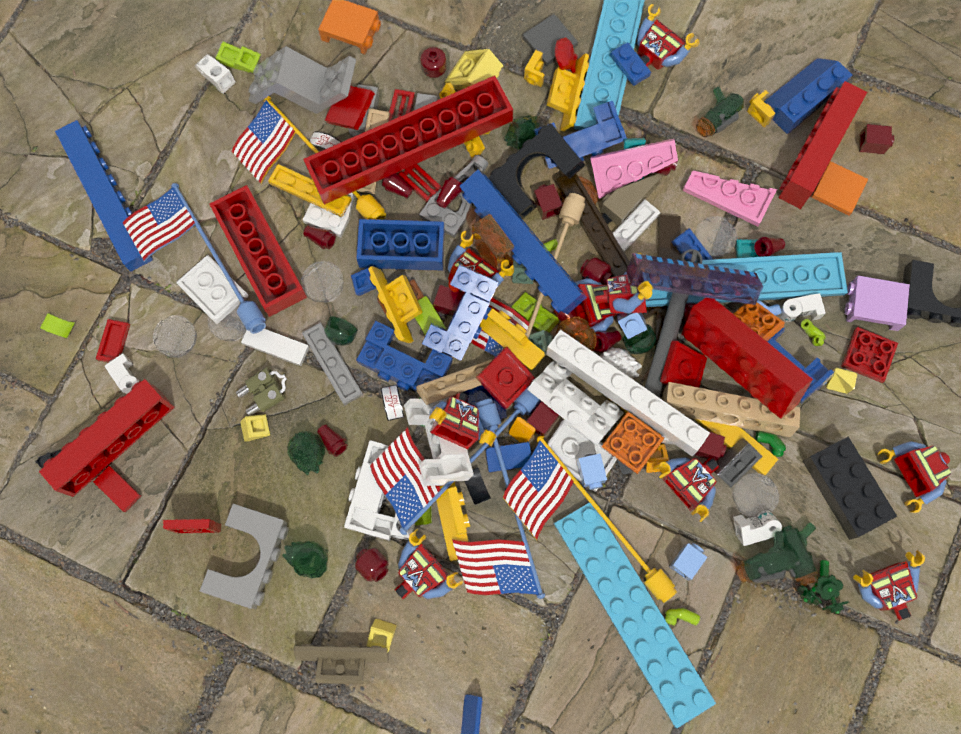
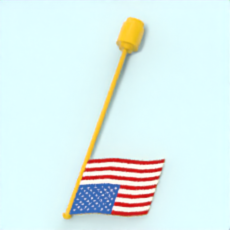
M270 96L263 99L264 104L256 118L239 136L232 149V153L261 185L270 168L286 151L295 133L315 154L319 152L271 101ZM357 191L352 192L358 198L356 210L365 219H385V209L372 195L360 196Z
M538 436L537 442L539 443L530 459L511 480L503 495L505 502L537 540L543 526L562 504L574 483L645 569L647 574L644 575L646 580L643 583L657 600L660 599L663 603L668 601L677 593V590L674 588L675 584L661 568L656 570L654 567L650 570L545 442L544 436Z

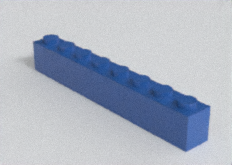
M76 120L56 130L55 132L123 265L132 272L153 261L151 256L145 262L142 260L123 225L124 220L133 212L129 207H125L124 202H126V199L120 190H116L115 186L118 184L113 175L107 173L106 170L109 167L104 158L99 157L98 154L101 151L97 144L91 142L90 137H92V134L86 125L82 126Z
M477 169L459 186L464 192L462 196L469 204L473 203L476 206L474 211L482 219L486 218L489 222L487 227L494 234H499L501 237L499 239L500 243L506 249L510 248L514 253L512 255L513 259L519 265L523 264L526 267L524 271L532 281L535 279L539 283L537 288L545 297L548 295L552 299L550 304L558 313L561 311L569 314L587 298L484 173Z

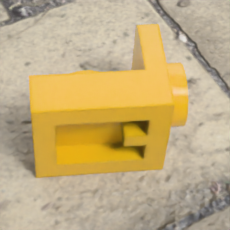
M535 50L525 67L524 80L531 85L542 87L544 84V74L541 73L544 62H542L543 53Z
M767 90L761 94L757 93L749 101L751 105L747 111L764 128L775 115L771 106L764 103L769 93Z

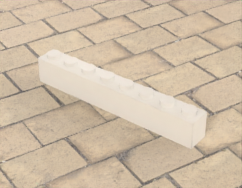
M562 330L558 332L547 347L546 355L633 414L689 455L693 456L710 434Z

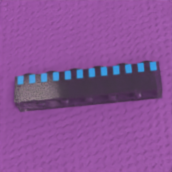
M635 253L632 254L626 271L630 284L634 287H638L642 282L648 281L654 290L756 305L763 289V285L756 272Z

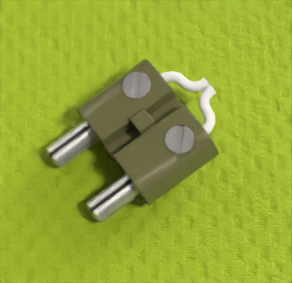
M266 367L245 380L246 385L237 390L236 394L238 397H242L248 392L253 393L255 404L246 409L247 415L251 416L259 410L265 412L286 399L284 391L287 378L284 374L280 375L277 371H272L269 367ZM275 374L277 375V377L283 378L281 382L282 387L278 385V380Z

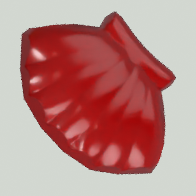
M567 37L557 40L555 45L556 60L561 70H571L575 73L578 56L574 52L572 42Z

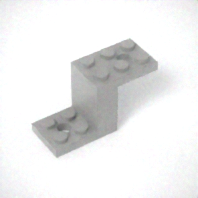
M285 46L281 50L276 51L271 57H267L261 64L256 65L253 71V75H255L254 81L249 87L250 97L248 101L257 104L271 94L276 93L317 114L348 97L356 59L348 56L332 67L326 68Z

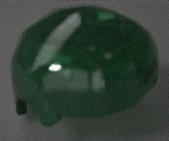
M330 316L325 325L324 332L330 342L335 345L346 346L354 341L358 329L344 319Z
M646 324L647 330L627 339L626 335L623 336L624 346L629 353L640 355L649 352L654 347L656 335L649 324Z

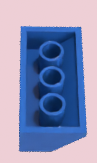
M817 58L766 99L764 103L770 105L775 112L772 120L788 134L823 106L831 97L835 88H841L844 81L848 82L852 74L839 61Z

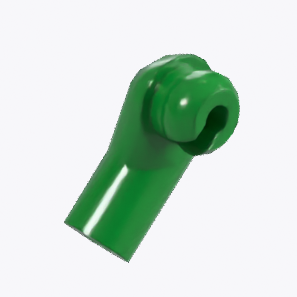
M757 431L755 437L757 442L770 444L773 448L772 454L776 457L784 455L786 445L776 434Z

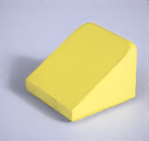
M266 414L247 416L241 420L244 441L270 436Z
M375 619L371 626L367 646H381L387 648L389 652L397 625Z

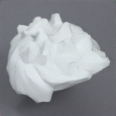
M612 347L600 355L602 359L631 379L639 377L636 371L642 368V365L635 361L636 359L627 350Z

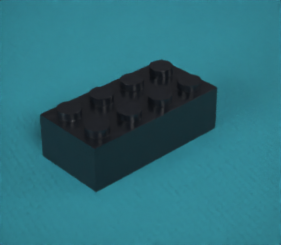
M849 436L803 460L805 467L849 540L859 538L898 517Z

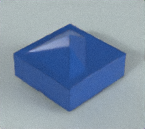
M368 268L351 275L356 295L361 296L376 289V286L370 280Z

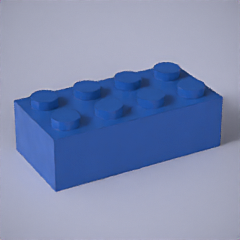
M359 219L356 258L359 268L373 266L378 269L443 271L444 222Z

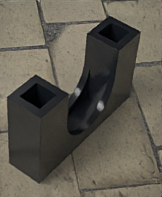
M551 123L543 126L538 131V135L533 139L527 140L522 145V149L517 153L511 154L506 159V163L501 167L495 168L489 177V180L522 219L538 207L522 185V172L527 163L537 157L551 158L569 179L586 166Z
M912 260L904 267L903 283L910 284L907 317L910 319L923 318L928 319L931 323L944 322L949 323L952 327H961V308L948 307L942 304L934 295L932 289L934 264Z

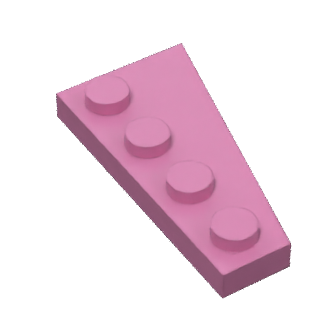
M674 138L591 157L599 199L618 188L641 179L651 172L654 173L677 162L678 157Z
M692 171L683 191L758 227L777 189L760 188V185L738 183V180L730 179L729 181L720 179L719 176Z

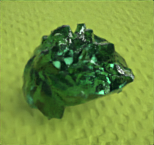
M528 115L513 119L512 123L509 124L504 139L507 142V146L520 150L527 140L533 139L536 136L534 130L539 128L540 125L536 121L537 116Z
M301 431L295 433L294 437L288 442L287 454L292 463H295L296 467L306 475H309L310 471L318 474L320 471L319 465L323 464L325 446L318 435L310 431Z
M315 541L292 542L291 546L285 545L286 554H283L282 557L287 560V563L294 568L295 573L299 576L314 579L321 577L327 571V553L329 550Z

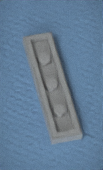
M321 322L302 332L344 406L362 396L360 388Z

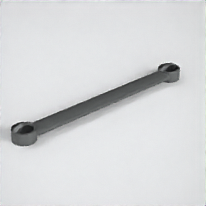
M695 249L684 251L678 258V260L683 261L684 265H679L680 268L645 384V388L657 397H660L663 383L660 380L671 341H676L695 272L699 268L698 263L702 264V256ZM686 253L692 254L690 262L694 265L696 261L695 267L685 264L684 257Z

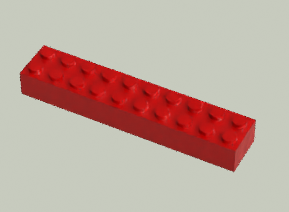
M494 75L303 160L325 205L512 122L513 108Z

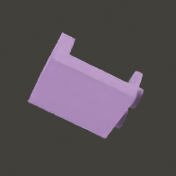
M857 276L852 282H849L847 287V295H849V302L845 306L847 322H852L855 319L886 324L889 325V330L899 331L906 325L910 284Z

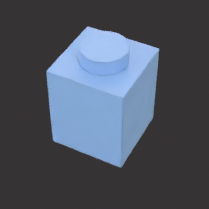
M642 313L617 314L618 322L627 339L647 330L646 321Z
M601 453L578 458L577 465L583 488L589 486V490L603 487L602 483L607 481Z
M688 543L683 546L669 567L689 581L696 575L707 559V556L703 554L704 550L694 543L692 545Z

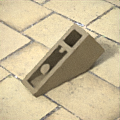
M656 174L618 188L612 194L608 193L601 202V213H606L612 219V222L619 227L658 187L662 175Z

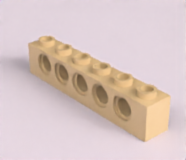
M672 382L667 384L662 396L664 402L692 419L737 426L785 437H791L799 429L800 407H795L780 419L758 399Z

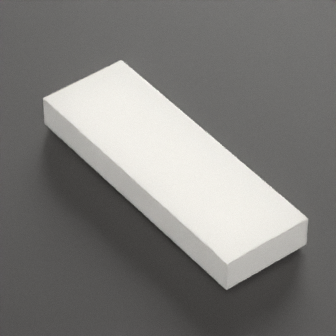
M644 200L613 232L624 252L661 213L647 200Z
M266 329L256 334L246 330L241 341L243 345L298 366L302 365L310 348L306 344Z

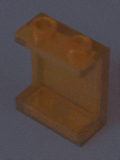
M488 214L472 225L473 245L483 259L499 271H501L502 261L509 260V265L505 268L509 269L513 265V260L507 253L514 249V245L492 215Z

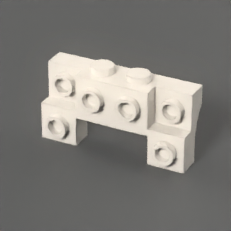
M554 360L545 368L542 374L533 380L527 390L598 445L624 413L619 410L616 404L608 400L601 406L567 380L572 372Z
M450 397L428 405L422 399H409L404 405L409 425H425L433 459H425L419 465L424 486L445 485L448 481H468L474 475L467 452L468 449L430 433L435 421L429 418L430 409L441 401L446 402Z
M370 440L362 467H358L355 475V480H358L356 488H352L349 495L351 505L344 528L390 541L394 517L379 514L385 495L377 485L370 465L389 446Z

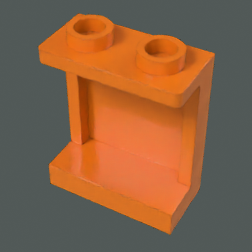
M332 0L318 30L321 41L329 43L330 39L333 38L357 46L362 54H366L367 49L372 47L373 36L375 32L379 31L381 21L376 10L346 0Z

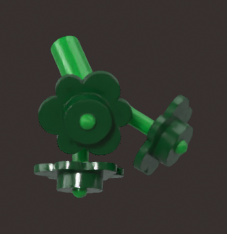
M827 560L820 561V577L811 590H808L803 585H800L797 589L801 593V599L810 605L812 603L818 605L822 602L815 592L820 593L824 600L830 599L832 605L822 608V610L829 609L830 613L835 612L839 614L841 610H844L843 605L849 603V601L837 603L835 597L840 595L839 591L843 589V583L841 580H836L834 575H829V561Z

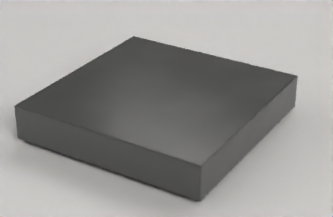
M555 14L531 28L522 36L523 40L534 52L538 50L543 53L542 62H544L545 66L556 60L555 45L557 40L567 37L572 42L574 48L578 46V41Z

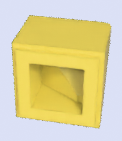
M835 368L833 370L834 375L827 381L826 388L848 394L855 388L857 374Z

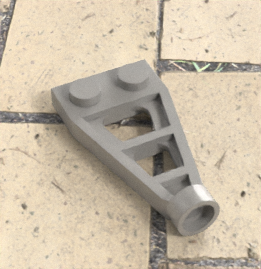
M475 155L469 165L454 178L459 182L464 178L468 179L475 172L473 168L483 173L488 166V162L483 157ZM440 189L430 198L419 215L425 221L444 222L445 233L455 238L466 222L472 203L469 204L462 196L464 193L462 191L458 195V197L462 198L459 211L454 212L447 207L444 209L435 203L441 191Z

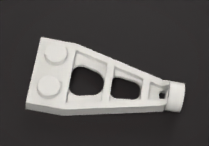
M347 194V196L351 197L352 201L343 217L310 203L303 222L313 227L332 230L336 236L342 237L350 221L354 194Z

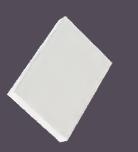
M209 255L204 257L176 282L216 324L241 304L221 268ZM233 280L243 299L245 300L247 297H249L248 294Z
M565 419L548 442L550 448L579 482H581V477L577 465L578 458L601 453L606 475L617 460L601 448L602 442L596 445Z

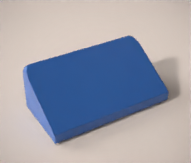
M529 442L499 446L506 470L522 468L531 457ZM495 447L486 448L489 473L502 471Z
M465 695L461 734H479L482 696Z

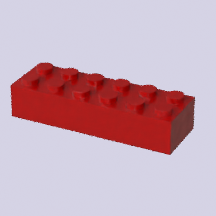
M844 81L841 88H835L815 122V126L809 133L805 144L799 151L795 162L789 169L788 175L779 187V190L782 191L779 199L799 209L804 206L814 192L863 102L867 91Z
M247 185L209 203L269 317L307 298Z
M707 296L692 307L681 334L687 341L691 342L780 419L798 406L813 380L810 376L712 296Z
M146 379L139 381L132 386L131 391L127 395L118 398L111 409L101 413L97 417L96 422L90 427L84 428L73 442L64 445L56 457L47 460L43 468L38 472L56 492L74 497L175 407L158 388Z

